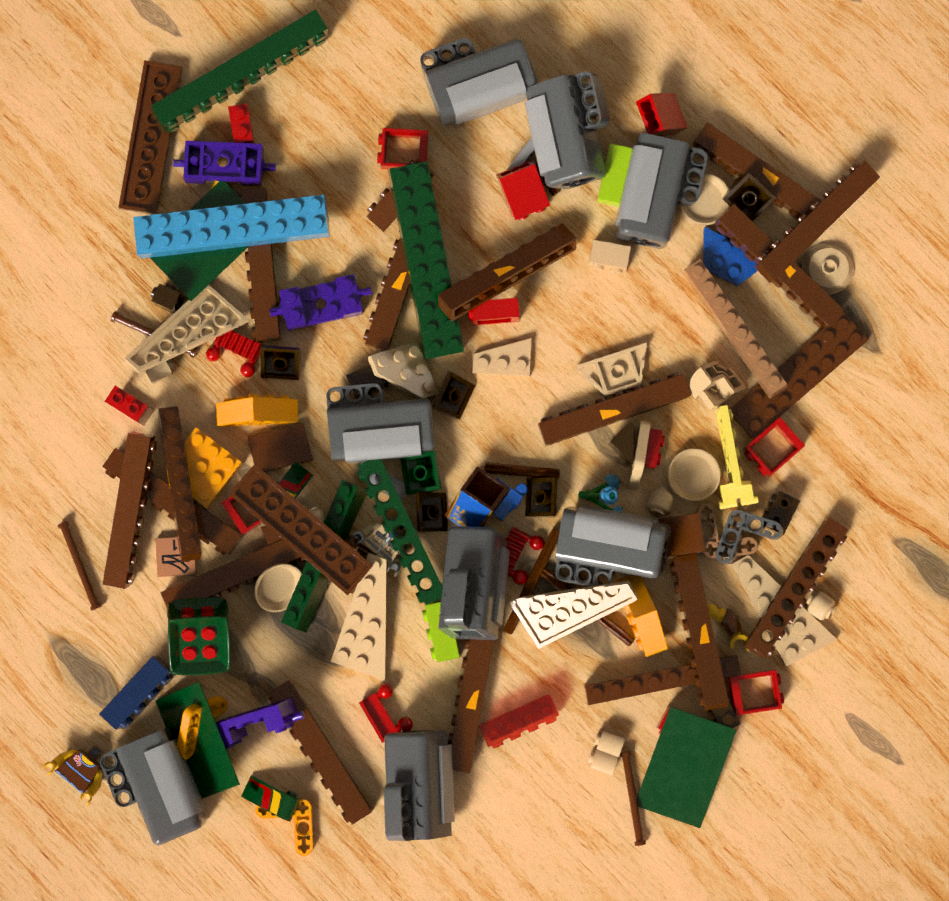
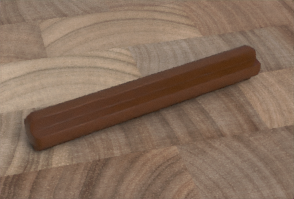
M486 462L484 466V471L487 473L537 478L555 477L559 479L560 470L554 468Z

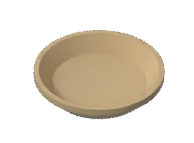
M704 174L697 202L693 206L679 204L680 210L692 223L704 226L712 225L730 207L722 200L729 189L720 178L711 174ZM697 175L691 177L690 180L693 182L699 181V178ZM685 193V197L688 200L695 199L693 193Z
M823 243L813 247L805 255L802 262V270L828 295L836 294L845 289L853 277L854 266L850 255L845 249L836 244Z
M688 449L680 452L671 461L668 469V481L672 490L679 497L688 501H700L708 498L715 492L720 482L721 475L717 461L711 454L701 449Z
M279 563L267 568L259 576L254 588V596L258 605L269 612L286 610L302 573L295 566L288 563Z

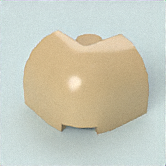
M718 361L700 367L693 374L690 381V389L694 399L701 397L710 410L726 405L746 388L731 367L727 369L718 364Z

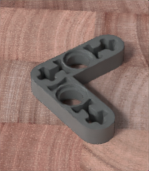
M734 510L728 516L716 551V559L726 565L733 562L744 531L777 540L783 535V527L775 521L741 510ZM740 514L742 521L737 522L736 527L740 528L739 531H737L734 528H730V525H732L733 527L735 526L736 521L733 520L734 516L738 517V515ZM760 520L761 527L758 530H753L751 528L752 521ZM767 522L766 526L769 528H774L776 526V529L779 530V532L774 533V535L771 536L772 533L770 531L764 530L765 523ZM728 533H736L737 537L734 542L727 541ZM724 543H726L729 546H733V549L728 548L727 553L730 555V557L725 558V560H723V557L721 556V553H725L727 547L724 546Z

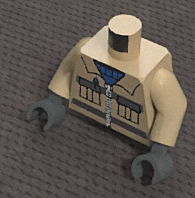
M382 522L367 525L350 537V539L353 537L358 539V542L355 544L356 546L363 542L378 556L387 558V564L389 565L387 572L393 569L395 570L394 577L397 576L402 566L398 558L402 556L399 550L394 551L390 542L393 538L390 532L386 534ZM402 526L397 527L395 534L402 537L401 534L405 528ZM407 544L403 547V551H404L406 554H407V551H408V545H407Z

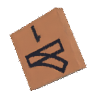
M177 537L155 539L157 577L197 575L196 560L181 562Z

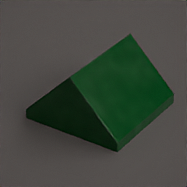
M436 451L425 452L420 456L400 458L406 495L428 493L442 489Z

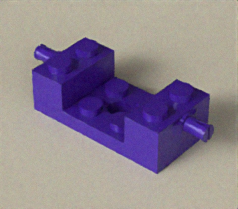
M185 141L184 160L173 159V167H184L183 178L185 182L193 184H205V181L242 182L243 186H262L264 171H276V163L264 162V148L262 144ZM221 157L228 159V164L224 167L218 165V160Z
M354 274L335 278V281L300 289L297 286L279 290L280 307L269 309L271 317L282 314L286 321L287 330L291 331L362 315L361 297L372 295L371 287L359 289ZM318 299L325 300L326 307L318 309L315 306Z
M291 697L221 719L216 722L224 745L228 749L235 746V744L243 742L242 738L248 735L245 728L247 724L264 721L267 732L275 730V733H280L287 730V728L293 727L295 721L304 719L305 714L303 711H296Z

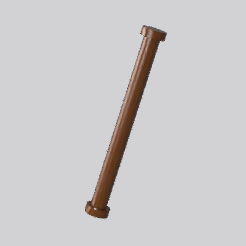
M117 311L113 312L110 319L111 322L115 323L116 321L147 336H150L155 331L119 315ZM195 347L185 353L195 358L198 348Z
M66 521L57 526L63 533L91 604L90 610L93 611L102 606L97 601L68 526L70 524Z
M631 751L621 752L620 757L623 760L636 838L634 844L635 846H641L646 844V840L643 839L630 760Z

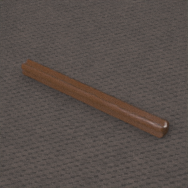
M551 530L519 597L532 595L558 541V530ZM512 610L503 629L504 632L511 635L520 620L514 610Z
M545 568L541 573V577L557 590L573 589L564 581L559 580L548 568ZM607 615L596 620L627 646H631L635 638Z

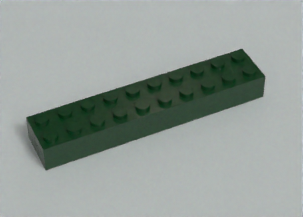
M313 10L151 105L153 115L165 133L176 131L179 129L180 124L193 121L196 118L195 115L201 112L204 114L212 109V105L227 101L229 95L233 93L239 94L245 89L246 85L250 83L251 85L256 84L263 75L273 74L280 65L286 66L290 64L297 55L303 56L310 51L309 48L314 45L318 47L324 44L328 33L327 26L317 10Z
M428 161L387 169L424 358L431 359L464 352L458 318L451 321L438 307V294L445 289H449L452 285Z

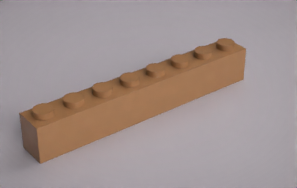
M701 259L684 269L683 275L769 399L784 390L787 386L786 381Z

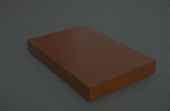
M304 423L247 437L253 462L263 472L292 466L295 461L299 464L313 460Z

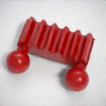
M231 330L216 337L213 347H209L206 351V358L211 362L220 359V348L247 359L248 362L242 364L240 372L244 377L249 378L255 374L254 365L257 362L262 344Z
M512 527L506 539L507 550L510 552L508 576L512 577L514 583L522 585L526 583L528 576L524 570H513L526 542L529 543L533 550H540L544 546V539L539 535L531 536Z
M388 683L381 684L377 692L359 702L382 743L387 733L410 731L413 727V721L409 717L400 718L398 725L395 726L380 701L381 698L387 699L393 695V687Z

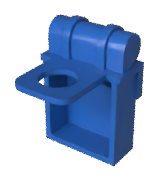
M496 478L498 481H500L501 483H503L504 485H506V484H505L504 482H502L500 479ZM518 484L514 490L509 487L508 490L510 492L493 513L501 522L521 503L523 496L527 493V486L525 484Z

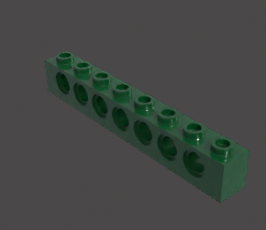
M368 460L359 464L360 470L356 472L361 482L365 480L368 486L365 490L369 499L374 498L376 505L373 507L377 515H382L385 521L382 523L386 534L390 532L393 538L390 542L394 551L399 550L402 556L398 559L403 569L407 567L410 575H407L411 586L415 585L418 590L415 594L419 603L424 602L426 606L441 599L442 584L382 460ZM373 474L381 477V481L378 484L370 482V477ZM380 492H387L389 499L385 502L378 499ZM389 509H395L398 512L395 519L387 517L386 513ZM399 526L406 529V534L402 537L395 534V529ZM406 544L414 546L415 550L412 554H406L403 551V547ZM415 561H420L423 564V569L419 572H415L412 569V564ZM426 578L431 581L432 585L429 589L421 588L420 582L422 579Z

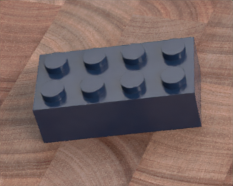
M152 656L99 715L115 730L128 728L134 721L132 717L135 714L142 713L147 707L145 703L148 700H153L161 692L159 688L167 685L174 678L170 672V666L159 656Z

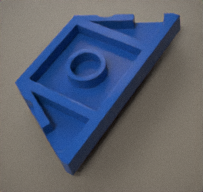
M707 227L704 228L703 264L711 274L737 287L758 271L754 267L756 263L749 261L740 248H736L731 244L730 239Z

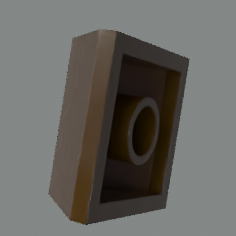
M747 172L733 182L722 200L729 206L735 204L753 222L777 196L750 172Z
M261 345V378L299 380L300 348Z
M448 370L432 407L460 420L476 385Z
M630 422L608 444L627 464H631L634 461V422Z
M527 478L525 516L555 518L557 478Z
M416 493L418 533L448 531L447 517L444 516L447 512L446 493Z

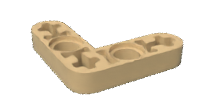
M640 422L635 457L627 489H638L645 464L651 422Z

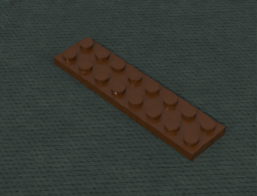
M144 60L118 207L121 210L152 215L158 212L171 133L163 131L153 115L151 105L179 90L182 66Z
M842 312L830 326L823 328L777 368L787 383L784 390L769 399L760 384L757 385L731 408L733 418L752 440L755 439L865 344L868 339L849 317Z
M255 464L229 493L346 595L350 594L373 567L371 563Z

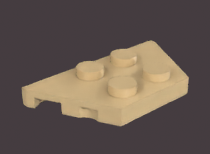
M643 343L576 365V368L604 397L642 384L647 344Z

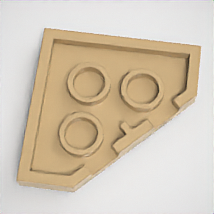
M418 341L368 357L376 377L384 378L391 382L392 386L414 395V398H431L438 394Z

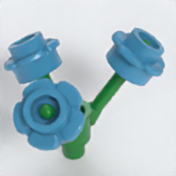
M609 473L605 477L606 483L592 490L587 489L578 493L579 499L592 501L604 509L623 512V506L619 507L616 505L614 509L607 506L615 504L618 500L617 490L619 489L618 485L621 483L616 474L612 475Z

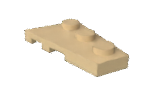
M532 338L473 354L472 374L530 377Z

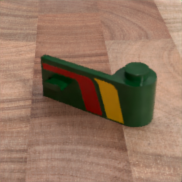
M295 461L278 485L296 499L314 475Z
M252 775L241 795L246 800L291 822L300 802V799L297 798V793L290 790L287 793L282 792Z

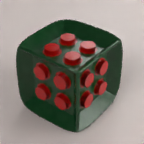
M206 597L179 599L169 602L167 604L170 672L176 675H205L230 670V633L227 600Z

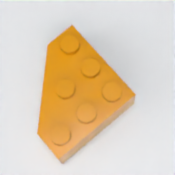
M248 394V397L237 396L236 400L235 398H225L224 402L216 403L217 426L236 427L298 422L297 399H290L288 395L275 398V395H263V397H260V394Z
M196 427L184 442L192 496L205 508L210 509L244 463Z
M629 575L618 579L617 582L629 581L638 595V600L624 606L625 612H628L626 617L629 625L634 626L632 631L635 638H638L636 644L639 651L643 650L645 656L648 657L668 649L657 610L641 576Z

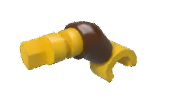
M707 604L710 619L716 618V621L721 623L720 625L725 628L728 635H732L730 640L731 649L735 647L736 640H747L748 636L740 632L742 631L739 616L734 611L728 608L726 610L723 608L717 609L716 605Z

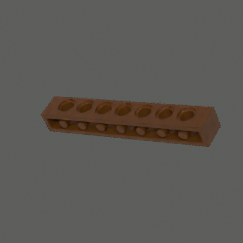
M830 517L823 521L743 644L745 648L761 659L772 655L776 648L773 645L785 635L786 631L784 628L787 624L791 625L796 618L794 613L797 608L801 609L807 599L804 597L816 587L817 583H815V580L818 576L822 577L827 570L825 565L828 560L832 561L836 556L837 551L835 549L838 545L841 546L847 539L845 535L848 531L847 528ZM824 537L831 539V546L824 543ZM815 552L821 555V562L814 559ZM804 568H808L811 571L810 578L804 575ZM794 584H798L801 587V593H796L793 590ZM784 600H788L791 603L790 609L784 608ZM773 616H778L780 618V625H775L773 623ZM764 631L770 634L769 642L762 638Z

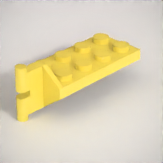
M727 405L720 406L716 409L729 484L720 486L722 501L719 502L720 509L737 507L736 499L739 498L741 506L758 503L757 495H753L751 481H741L743 470L741 466H738L737 461L740 459L738 447L735 448L734 440L737 439L735 428H731V421H733L732 410H728Z

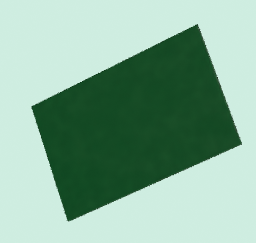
M219 181L190 210L246 203L226 182ZM249 246L151 257V260L192 301Z
M200 682L156 700L155 702L165 727L170 728L174 739H178L182 715L185 709L192 704L202 707L195 751L189 759H186L202 799L240 785Z
M670 707L637 796L638 807L700 828L737 730Z

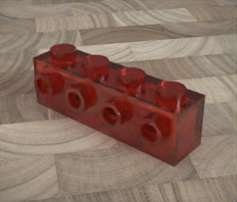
M547 694L480 724L479 728L487 746H492L494 749L503 745V740L510 738L512 741L521 737V732L528 730L530 733L539 729L538 725L545 722L548 725L557 721L556 717L559 716V713L551 695Z

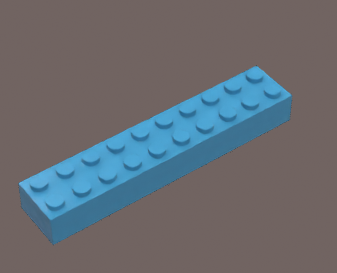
M324 195L133 217L136 251L141 259L330 237L327 199Z

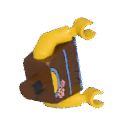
M95 745L92 746L88 753L83 749L78 751L71 749L60 753L51 762H46L42 769L45 767L51 769L47 774L48 776L55 770L56 773L82 793L79 802L83 798H87L86 806H89L92 797L101 787L103 773L100 763L96 760L103 752Z

